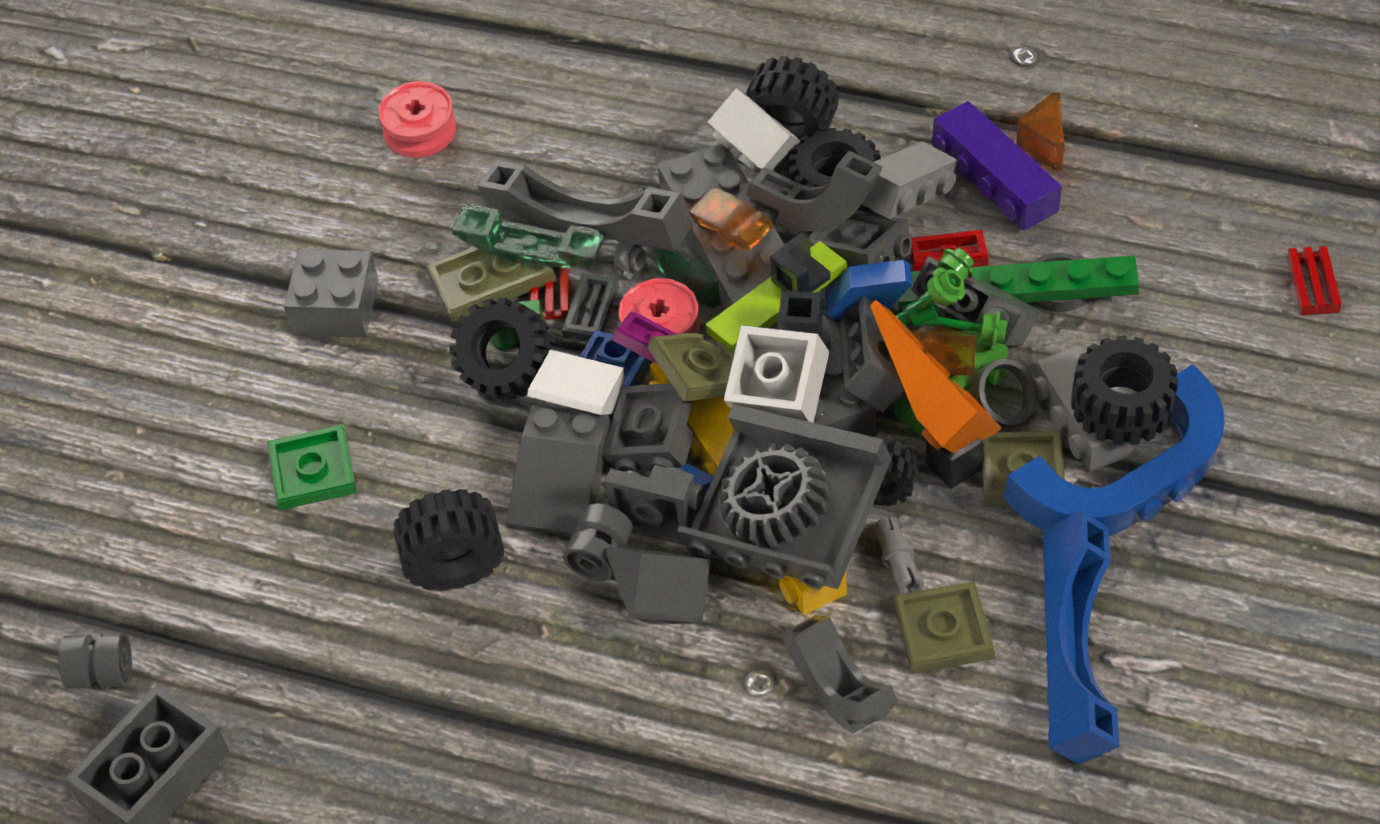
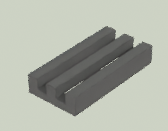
M586 273L581 274L562 328L564 339H571L572 335H575L578 341L585 342L586 337L591 338L595 330L604 332L619 288L618 278ZM589 284H595L581 326L576 325ZM604 286H607L594 326L590 327Z

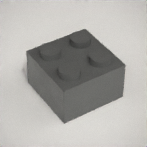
M298 249L284 304L293 335L367 336L379 281L371 251Z

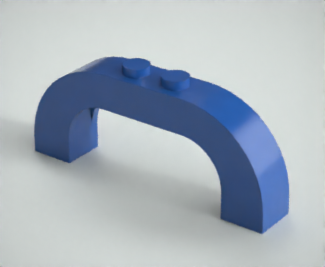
M1192 364L1178 372L1176 376L1178 378V387L1170 421L1179 432L1181 440L1179 443L1116 482L1100 488H1084L1065 481L1041 456H1038L1008 474L1002 497L1022 518L1041 530L1080 510L1109 527V536L1125 530L1141 519L1144 522L1149 521L1168 502L1173 500L1176 503L1184 499L1191 492L1193 486L1209 470L1224 431V411L1221 400L1211 382Z

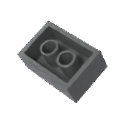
M156 684L65 779L79 804L107 824H163L228 755L229 749L216 724Z

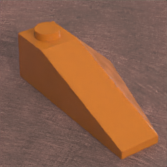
M876 300L870 305L915 417L925 427L921 434L936 450L943 447L955 453L975 439L980 438L984 440L1001 429V426L967 390L965 391L954 380L950 381L948 379L950 372L931 354L923 352L925 348L923 344L888 308Z

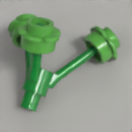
M960 248L955 250L945 249L942 255L943 258L937 264L938 268L933 272L934 277L927 283L928 291L918 300L906 305V310L895 316L906 327L914 324L916 327L925 323L926 326H943L981 333L979 344L988 345L990 350H994L996 343H1004L1007 321L1000 320L999 311L996 312V315L984 313L982 324L943 318L937 315L933 303L936 302L942 306H948L951 303L962 300L965 295L964 280L967 277L972 278L974 275V271L971 268L974 262L969 254Z

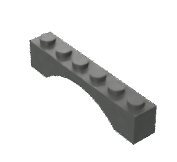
M497 160L477 185L492 217L673 252L677 250L693 226L681 193L648 187L641 193L628 198H595L561 187L540 176L525 165Z

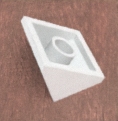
M550 350L531 383L527 396L600 415L614 414L621 388L625 386L624 371L622 367Z

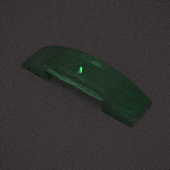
M645 185V186L641 187V188H640V193H641L642 191H644L645 189H647L648 186ZM647 247L652 260L667 279L685 284L694 292L697 302L711 308L720 305L718 280L700 256L686 262L678 250L673 252Z
M464 203L452 227V234L482 251L523 264L551 268H570L593 264L606 237L605 231L572 224L569 225L566 233L503 221L500 217V210Z

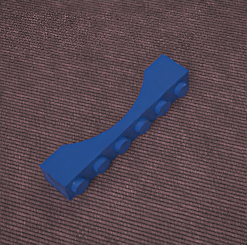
M1082 510L1043 529L1049 749L1077 764L1084 763L1119 748L1118 709L1106 699L1096 684L1090 667L1088 653V626L1092 605L1100 582L1110 564L1109 527Z

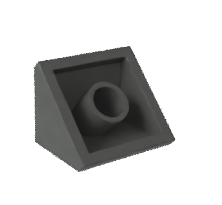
M609 547L606 550V555L630 618L699 623L703 619L710 559L674 552Z

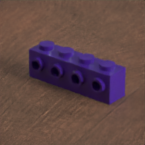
M969 101L934 118L931 139L933 147L957 159V171L978 187L985 198H989L994 202L1007 219L1013 220L1025 231L1059 212L1062 185Z

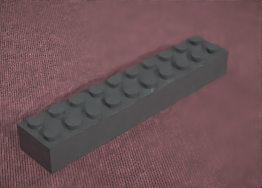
M720 143L657 164L660 189L681 193L693 224L684 239L724 311L771 277L770 256L785 245L762 205L756 199L746 195L750 184L730 149H727ZM822 311L821 340L828 349L829 355L814 423L870 437L876 436L877 409L845 390L841 343ZM778 322L768 329L778 330Z

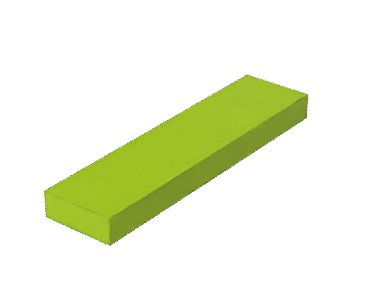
M821 241L810 248L811 256L830 271L831 278L813 291V293L820 291L847 269V261ZM771 277L709 321L706 324V333L720 345L723 343L735 353L741 325L770 328L778 322L781 291L783 290L771 281Z

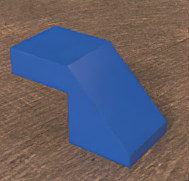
M905 260L848 267L825 292L827 315L839 322L862 296H865L872 302L876 300L890 309L912 286L910 264Z

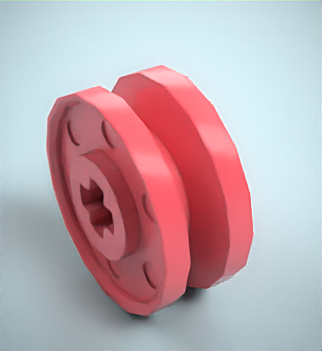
M423 81L404 83L392 89L382 99L378 109L384 140L392 151L401 156L413 158L431 156L443 150L453 140L457 130L451 97L445 89L434 83Z
M654 278L640 282L628 290L620 302V323L623 322L632 310L677 334H700L701 322L698 302L694 292L681 282L663 278Z

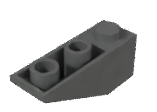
M927 257L912 287V292L922 296L928 291L927 283L934 277L933 272L938 268V260ZM967 277L964 280L965 295L962 300H958L956 303H951L948 306H942L936 302L933 303L962 321L979 324L983 322L984 313L996 315V312L999 311L1000 320L1007 321L1003 343L1005 346H1023L1040 313L1039 310L1011 294L975 277Z

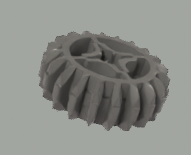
M772 443L766 452H762L756 447L755 455L749 459L741 455L742 464L739 467H729L731 477L721 480L723 490L718 493L719 509L728 530L735 537H738L741 542L752 543L762 548L768 543L770 547L777 550L782 541L792 546L793 538L799 534L807 538V528L809 526L819 527L818 515L827 513L826 502L831 499L828 477L824 470H822L819 461L813 455L809 456L808 452L802 447L795 450L789 443L785 444L780 450Z

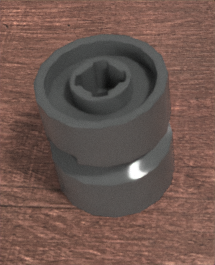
M599 503L588 505L585 507L577 524L576 533L572 535L563 554L565 564L570 570L586 579L594 581L610 579L613 571L606 555V550L609 547L625 548L633 530L632 522L621 511L609 505Z
M126 633L102 634L96 641L91 634L64 636L59 649V672L63 686L66 689L92 688L96 681L101 687L127 686L132 673V650L128 635Z

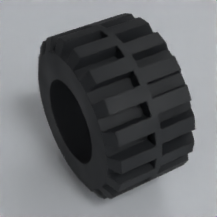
M780 56L779 60L773 57L767 59L766 63H761L754 72L745 93L799 140L805 136L812 137L813 132L818 130L822 132L828 131L839 104V92L835 90V82L828 79L829 75L824 70H818L816 68L817 65L811 62L808 64L797 57L789 59L788 56Z
M828 128L826 132L818 130L813 132L812 137H803L800 140L801 145L796 144L793 147L792 155L789 156V179L804 186H824L830 183L835 167L848 151L872 162L881 159L879 150H875L874 142L872 140L865 141V135L859 132L853 134L852 130L845 128L843 131H836V128ZM861 204V206L857 209V210H861V211H865V210H868L869 212H872V211H873V210H871L870 208H868V207H866V206H864V205H862V204Z
M498 297V301H494L491 298L482 300V307L473 304L468 308L471 314L468 317L461 315L457 320L461 324L459 331L453 329L451 333V338L456 340V345L449 346L450 354L456 357V360L452 362L454 370L461 372L459 377L464 383L471 385V388L497 399L502 397L506 400L515 399V395L527 396L531 383L551 350L550 345L555 344L554 336L547 332L550 327L546 321L540 318L539 314L515 300L513 302L507 298ZM514 328L520 340V349L516 359L504 369L492 370L486 358V349L490 339L500 330Z
M1117 336V340L1113 341L1107 337L1101 339L1100 345L1091 344L1087 347V352L1080 355L1075 367L1071 409L1074 410V418L1077 423L1083 422L1082 429L1088 434L1096 433V439L1102 442L1110 439L1113 440V445L1122 446V442L1138 445L1142 438L1148 442L1155 438L1156 432L1162 433L1166 429L1167 422H1170L1178 387L1177 369L1175 364H1170L1171 357L1166 352H1158L1159 346L1151 343L1147 345L1143 343L1144 339L1135 337V340H1127L1126 336ZM1125 387L1132 389L1137 393L1123 394L1116 392L1110 388Z
M447 489L435 494L429 493L424 495V498L415 499L409 503L410 507L403 508L399 513V518L395 519L394 535L404 577L410 579V583L414 586H422L426 590L438 589V591L464 588L466 585L481 581L480 579L483 577H488L494 572L493 568L498 567L502 562L501 557L504 556V548L494 506H492L488 498H482L480 493H468L465 489H458L456 491Z

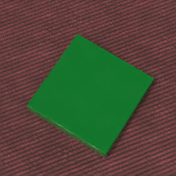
M344 424L267 441L276 503L279 511L357 493Z

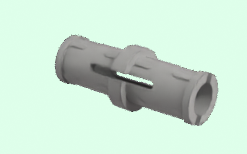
M886 517L878 520L873 526V532L877 536L883 551L882 562L887 569L891 570L899 594L908 593L906 585L910 593L921 591L924 587V581L920 577L914 563L913 556H915V552L912 546L905 542L898 520L894 517H889L891 528L888 526Z

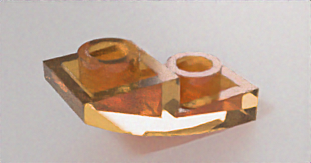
M713 187L689 211L695 223L718 231L725 243L746 251H750L753 246L757 245L763 236L774 226L772 221L741 199L716 187Z

